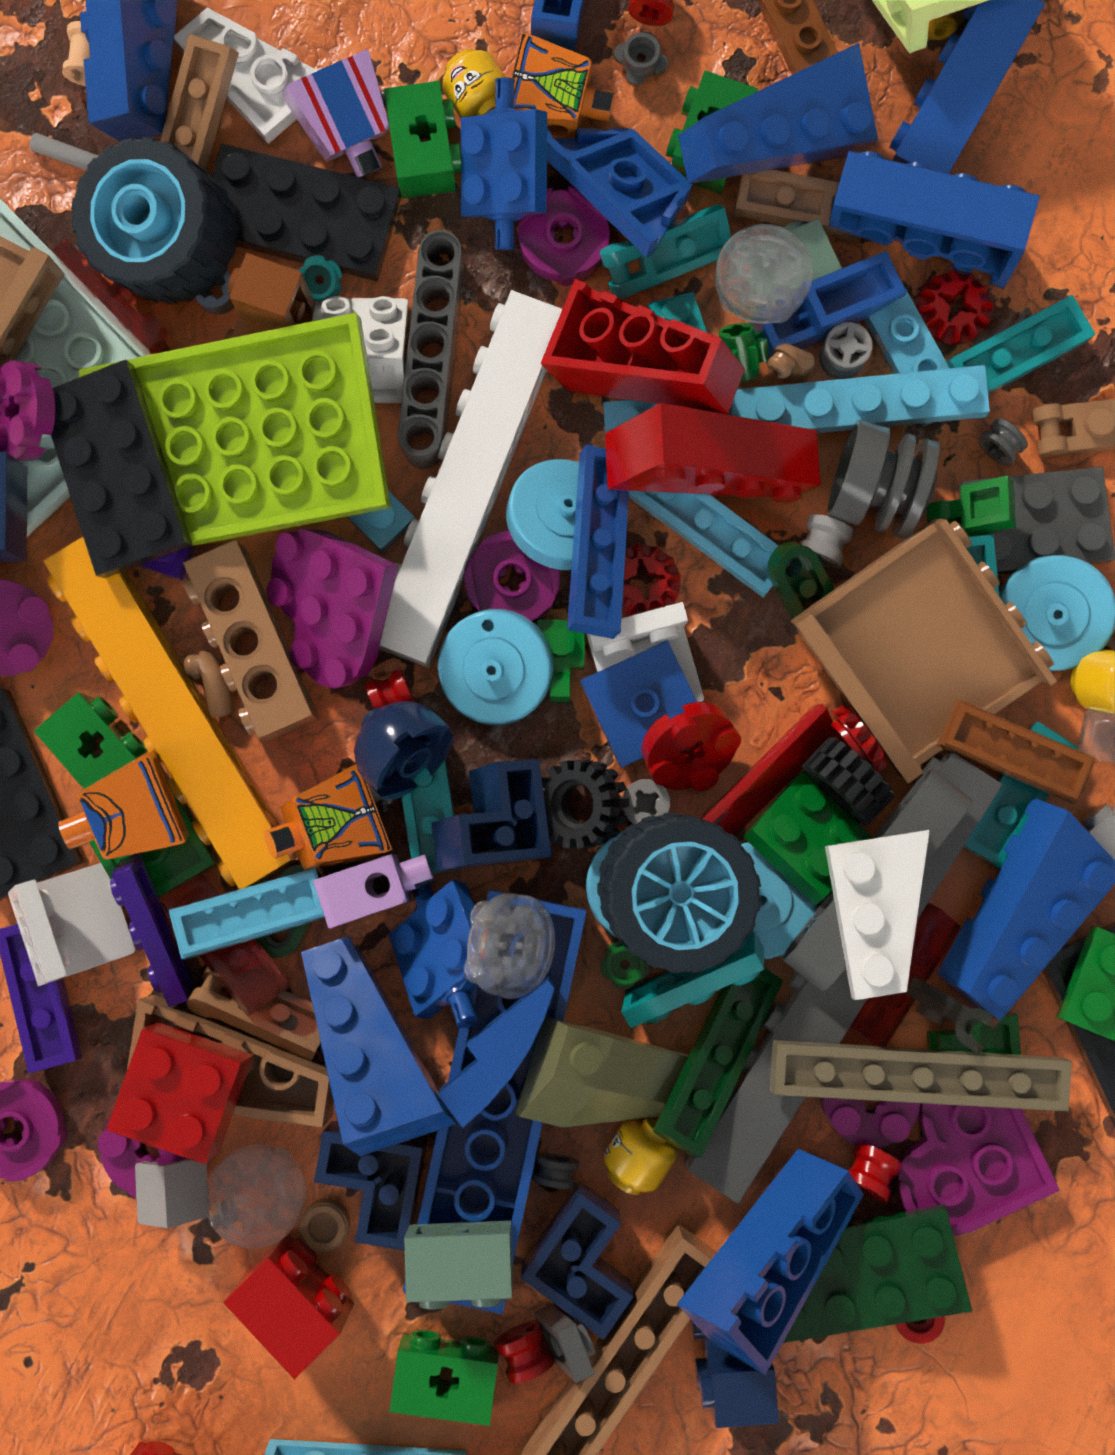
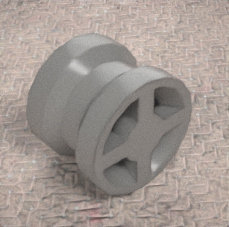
M845 322L835 326L828 333L819 353V363L823 371L834 379L855 377L864 367L872 351V339L869 332L861 325L853 322ZM836 350H839V352L843 355L842 360L838 353L835 352Z
M819 514L810 515L806 524L809 532L806 539L801 540L799 543L811 548L817 554L823 567L839 569L844 560L842 549L844 544L851 541L854 534L853 528L832 517Z
M639 779L630 784L627 790L623 792L621 799L629 798V807H621V812L628 815L627 821L632 825L639 823L645 817L651 815L660 816L663 813L669 812L670 796L666 788L662 785H657L651 779Z

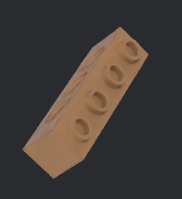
M233 540L183 562L189 576L183 579L185 590L195 606L201 604L207 618L206 621L201 623L203 632L213 649L220 648L226 662L220 666V670L230 691L238 690L244 707L238 711L250 736L256 734L258 739L270 742L320 720L301 674L291 660L288 644L246 548L237 540ZM230 590H238L239 602L237 606L230 611H221L219 602L222 595ZM247 633H256L258 636L257 648L251 654L240 655L238 652L240 638ZM268 675L275 676L277 681L275 693L270 698L259 699L256 693V686L259 680Z

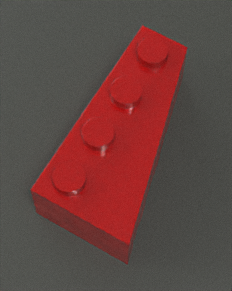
M574 279L540 363L568 392L654 404L665 403L725 414L729 412L745 368L722 338L675 319L669 321L659 317L653 310L641 305L635 307L621 301L618 296L604 290L602 293L593 290L587 283Z
M659 403L605 433L608 490L730 495L745 498L772 497L774 502L788 503L800 500L802 498L801 493L821 486L817 430Z

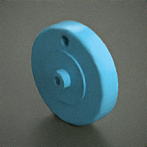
M553 459L531 466L516 480L507 502V526L516 545L535 562L558 570H571L579 469V462Z
M1064 555L1038 557L1017 568L1006 579L999 591V597L1003 603L1012 602L1024 617L1027 625L1022 628V631L1031 644L1038 641L1052 658L1054 665L1048 668L1050 671H1065L1076 668L1081 659L1086 655L1102 651L1114 632L1115 594L1113 589L1098 569L1083 560Z
M487 609L464 618L449 631L439 651L437 669L441 688L448 701L458 712L481 724L506 725L525 718L544 700L551 687L554 659L547 638L539 627L527 617L506 609Z
M749 842L742 843V847L746 852L750 853L755 862L754 868L756 874L759 875L761 887H759L761 906L760 911L757 912L756 925L752 933L756 932L764 947V959L778 957L785 953L791 942L818 909V904L814 905Z

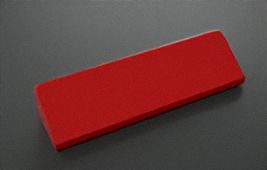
M817 704L810 708L700 819L713 822L723 827L725 832L736 836L803 769L802 765L829 737H835L830 727L833 720L827 708L823 704Z

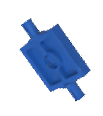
M507 77L495 78V109L490 110L484 115L461 118V217H486L490 220H495V250H515L514 221L528 214L546 213L547 112L538 109L523 111L514 109L515 79Z
M452 879L435 895L430 884L413 889L412 892L417 904L416 910L389 933V938L414 1016L429 1020L445 1006L451 1005L457 1027H470L473 1025V1022L476 1023L478 1020L469 997L470 992L478 980L494 968L496 964L467 884Z

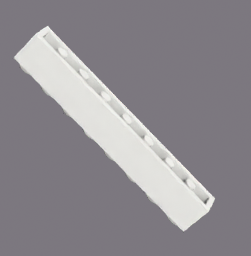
M513 290L510 291L505 305L498 303L490 323V331L494 332L489 347L481 346L473 365V373L477 374L471 391L464 389L459 398L455 415L460 417L454 434L447 432L442 441L438 454V459L443 460L437 477L430 475L424 486L421 502L426 505L420 520L413 519L407 529L404 546L409 548L403 563H395L398 565V571L379 650L430 669L464 583L465 568L473 553L477 550L547 372L540 363L561 314V308Z

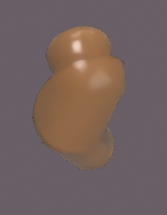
M789 343L780 344L773 349L774 355L769 358L767 363L771 373L774 369L777 370L779 378L787 377V380L792 384L807 381L815 365V358L811 353Z
M200 651L199 655H188L184 660L185 673L191 680L203 679L210 717L232 714L234 709L230 689L224 681L220 664L216 657L207 651Z

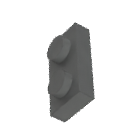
M553 1304L534 1312L537 1321L541 1324L543 1338L547 1348L552 1352L555 1363L575 1383L594 1375L595 1373L588 1357L595 1354V1350L584 1325L580 1324L577 1326L571 1315L563 1314Z

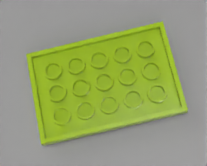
M356 312L127 360L134 365L192 546L391 508L362 321ZM117 362L78 370L79 377Z

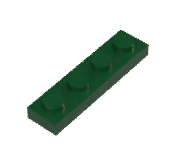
M764 967V970L760 971L756 978L746 984L739 986L730 984L721 988L654 1127L653 1133L688 1155L702 1158L784 980Z

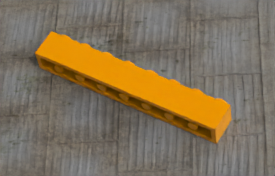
M83 537L43 560L51 573V576L46 578L48 585L61 602L67 600L75 613V616L70 619L73 627L85 642L91 640L100 655L95 658L98 669L110 683L115 681L123 694V697L119 699L123 711L133 723L140 722L148 736L143 739L147 751L155 749L160 763L163 762L172 776L168 780L172 793L182 805L189 804L197 818L192 821L193 827L205 845L209 846L212 844L221 858V861L217 862V867L228 885L231 887L237 885L240 890L261 884L297 862L299 858L296 852L275 859L270 855L265 843L264 832L279 826L278 822L216 719L210 717L207 704L193 681L187 677L183 664L127 571L125 570L107 578L96 576Z

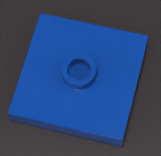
M668 640L580 680L620 769L643 759L641 753L643 739L657 719L666 713L672 719L676 715L685 712L682 708L683 705L697 702Z

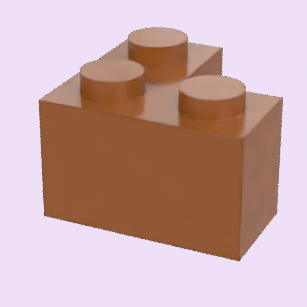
M246 253L241 268L236 267L229 279V298L240 316L235 329H229L224 340L312 322L315 301L302 272Z

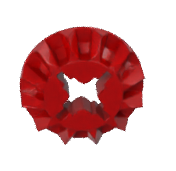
M953 269L948 273L939 276L935 275L920 292L917 310L933 339L948 345L966 344L980 336L990 323L991 310L994 303L990 302L987 294L988 285H981L974 279L973 273L963 275L956 273ZM961 293L963 295L961 307L967 310V312L960 311L949 322L947 319L950 315L948 313L950 305L944 300L952 301L955 296Z
M636 544L625 551L624 583H629V580L636 578L640 563H642L643 569L646 570L647 576L663 578L662 580H657V583L650 585L647 595L648 601H644V595L641 594L639 586L623 585L622 614L627 617L672 605L679 595L681 575L673 557L661 551L658 546L651 547Z
M840 706L830 712L834 721L830 724V727L839 742L842 741L850 750L856 751L863 761L866 760L872 765L871 768L874 771L880 773L887 767V759L883 754V750L858 716L845 706Z

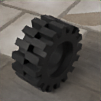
M829 737L802 765L803 771L823 791L852 816L855 821L865 826L869 825L895 796L890 785L883 781L884 778L879 772L871 768V764L866 760L863 761L856 751L850 750L845 743L839 742L834 737Z
M567 760L559 762L560 766H552L547 770L551 777H542V786L545 789L544 801L548 832L552 833L549 838L550 841L554 844L563 843L562 847L569 849L590 848L607 843L608 838L616 837L621 832L615 825L626 823L628 815L620 813V807H629V798L620 799L619 793L626 791L627 788L624 782L614 781L619 776L614 769H606L607 764L593 762V760ZM580 785L587 787L593 798L592 815L584 823L576 821L570 809L571 794Z

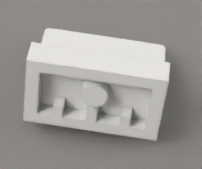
M333 296L324 301H315L312 321L355 312L360 316L374 403H402L406 368L404 352L409 312L408 300L386 296L377 298Z
M683 602L622 618L621 633L614 639L587 634L597 672L668 640L696 701L702 702L704 696L684 629L688 618Z
M101 863L36 883L35 879L15 885L8 892L38 987L135 952L122 908L116 903L112 895L110 878Z

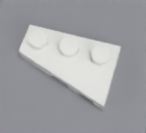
M206 8L174 36L176 46L183 54L189 34L229 46L239 52L226 100L268 144L296 120V117L282 96L285 85L318 71L299 61L298 56L284 48L278 50L258 39L256 33L209 8Z
M930 830L825 846L851 998L854 1000L907 992Z

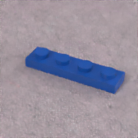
M587 444L579 455L567 630L614 639L621 633L629 491L608 490L606 449Z

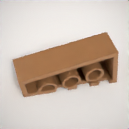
M155 994L138 999L128 1067L141 1030L160 1022L253 1054L232 1116L314 1127H323L332 1117L334 1101L324 1062L314 1058L311 1062L212 1017L198 1016L189 1008L180 1004L169 1007L165 998Z

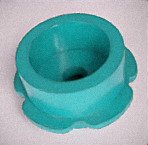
M320 255L311 256L305 260V265L298 269V271L302 272L314 301H324L329 297L340 294L342 289L340 284L342 272L334 261H326ZM318 275L324 277V282L321 285L316 282Z

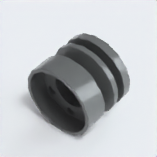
M857 419L840 458L829 496L826 516L859 525L869 508L874 507L876 508L875 530L884 533L895 515L893 535L906 539L912 535L920 517L925 513L931 500L937 479L936 469L940 453V443L924 439L914 456L916 436L906 433L893 453L888 451L890 428Z

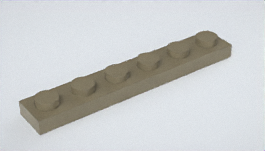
M773 1040L769 1091L773 1095L1069 1111L1072 1061L1064 1057Z

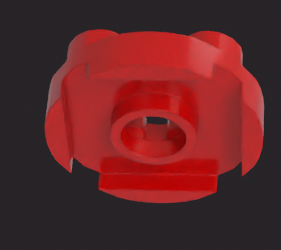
M693 702L683 705L682 708L685 712L676 715L672 719L669 718L667 713L657 719L647 731L641 745L642 757L652 780L657 785H662L668 789L683 790L692 787L696 791L710 789L718 782L719 773L729 765L741 744V736L722 708L712 703ZM693 745H695V746H694L692 749H690V750L682 751L683 748H688V747H692Z

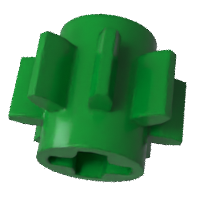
M749 323L731 324L719 331V338H722L745 368L740 382L757 377L760 374L759 363L767 362L770 358L768 339L763 338L762 331L755 332L754 326Z

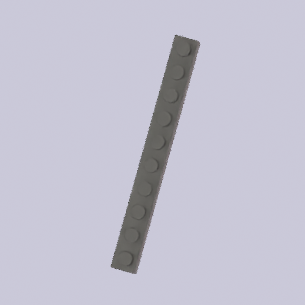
M953 752L940 755L938 759L932 757L922 770L925 773L933 768L973 801L959 823L924 866L917 920L1003 785ZM846 968L838 979L823 992L794 970L788 982V985L793 988L783 1004L777 1001L771 1007L763 1024L766 1031L758 1044L753 1046L702 1158L692 1157L687 1154L684 1159L689 1172L737 1204L741 1201L805 1097L773 1095L769 1091L773 1040L839 1044L868 999L854 1000L851 998Z

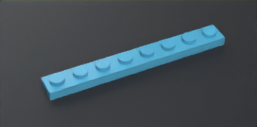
M985 365L737 389L732 402L733 416L817 430V433L852 430L857 419L889 427L984 418L990 412ZM633 400L603 402L605 433L657 404Z

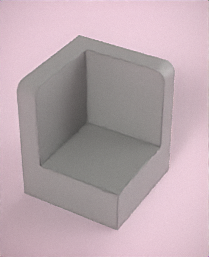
M190 1159L170 1163L150 1161L136 1163L135 1179L138 1224L170 1228L209 1217L206 1164Z

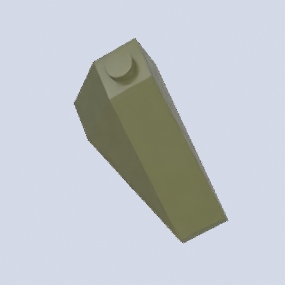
M546 1015L539 1032L515 1114L519 1117L563 1128L660 1117L689 1055Z

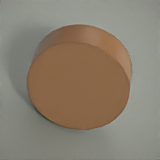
M321 1199L312 1203L303 1213L299 1222L301 1240L310 1250L318 1253H328L339 1248L350 1230V1217L347 1210L341 1203L332 1199Z

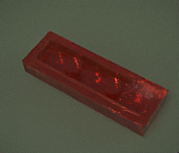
M66 238L52 250L55 257L116 317L126 330H129L151 355L171 351L164 340L169 335L168 331L150 312L143 317L133 307L137 300L128 289L115 282L110 284L101 273L90 266L86 256L79 252Z
M201 873L162 898L161 905L170 918L169 910L220 895ZM256 939L199 955L247 1017L289 987V980Z
M928 902L916 922L907 992L868 998L850 1027L878 1046L886 1047L961 926L942 909Z

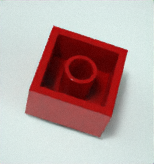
M160 1022L143 1028L106 1130L202 1164L208 1163L221 1150L253 1054Z
M286 1232L243 1275L223 1303L295 1380L340 1335L354 1303L350 1299L351 1292L347 1285L335 1274L328 1276L315 1262L317 1260L316 1253L310 1250L301 1238L297 1237L294 1239Z

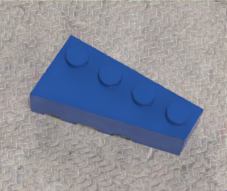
M86 0V11L80 13L81 32L85 33L90 49V58L84 59L89 124L119 142L129 138L143 139V137L151 138L162 135L166 118L178 0Z
M988 0L965 9L962 17L969 20L961 37L952 33L943 48L938 61L944 64V67L937 80L934 81L928 77L913 103V105L920 108L912 124L903 121L889 146L890 149L896 151L892 161L903 164L912 162L922 163L929 166L933 171L950 173L1028 36L1045 2L1041 0Z
M859 43L702 118L679 134L678 138L688 184L847 157L848 151L857 152L876 142L878 136Z
M848 151L834 200L829 226L883 246L891 244L893 240L901 242L902 247L909 252L908 255L924 261L928 257L933 256L945 258L953 262L951 270L954 269L955 272L963 275L972 273L973 269L991 275L990 285L1004 289L1026 249L1040 195L1027 193L1024 188L1016 185L997 186L980 182L976 177L969 174L950 175L933 171L929 166L922 163L912 162L903 164L886 160L882 155L875 152L865 151L856 153Z
M1032 797L1024 812L1029 815V818L1019 836L1012 834L1003 851L1009 855L995 880L988 878L980 893L983 899L974 919H966L937 972L966 1002L997 1022L1002 1020L1115 885V860L1070 811Z
M347 936L301 952L343 1145L359 1156H363L457 1124L449 1109L437 1095L438 1091L434 1081L420 1060L410 1037L391 1007L392 1005L365 955Z
M797 1149L682 1296L677 1305L715 1347L766 1375L864 1195L850 1172Z

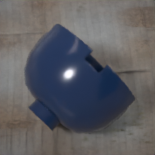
M400 701L384 707L374 708L362 720L361 729L356 738L354 755L357 769L364 781L384 800L397 799L419 787L413 779L424 768L429 770L431 776L441 766L450 752L454 742V735L448 730L451 728L436 713L423 704L413 701Z

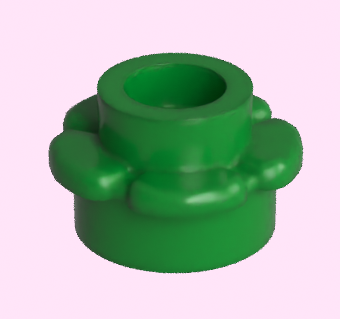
M621 941L613 942L607 947L605 951L606 957L601 960V971L606 979H611L614 986L622 989L631 988L635 982L644 980L648 973V964L639 956L631 953ZM624 959L629 961V967L626 969L620 966V962Z

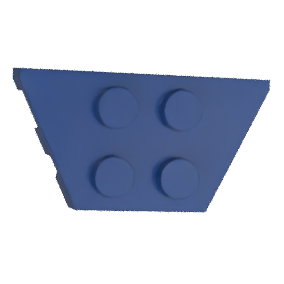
M547 128V161L646 258L651 256L688 201L693 184H688V180L634 129L612 128L608 131H601L595 128H577L575 138H553L550 129Z

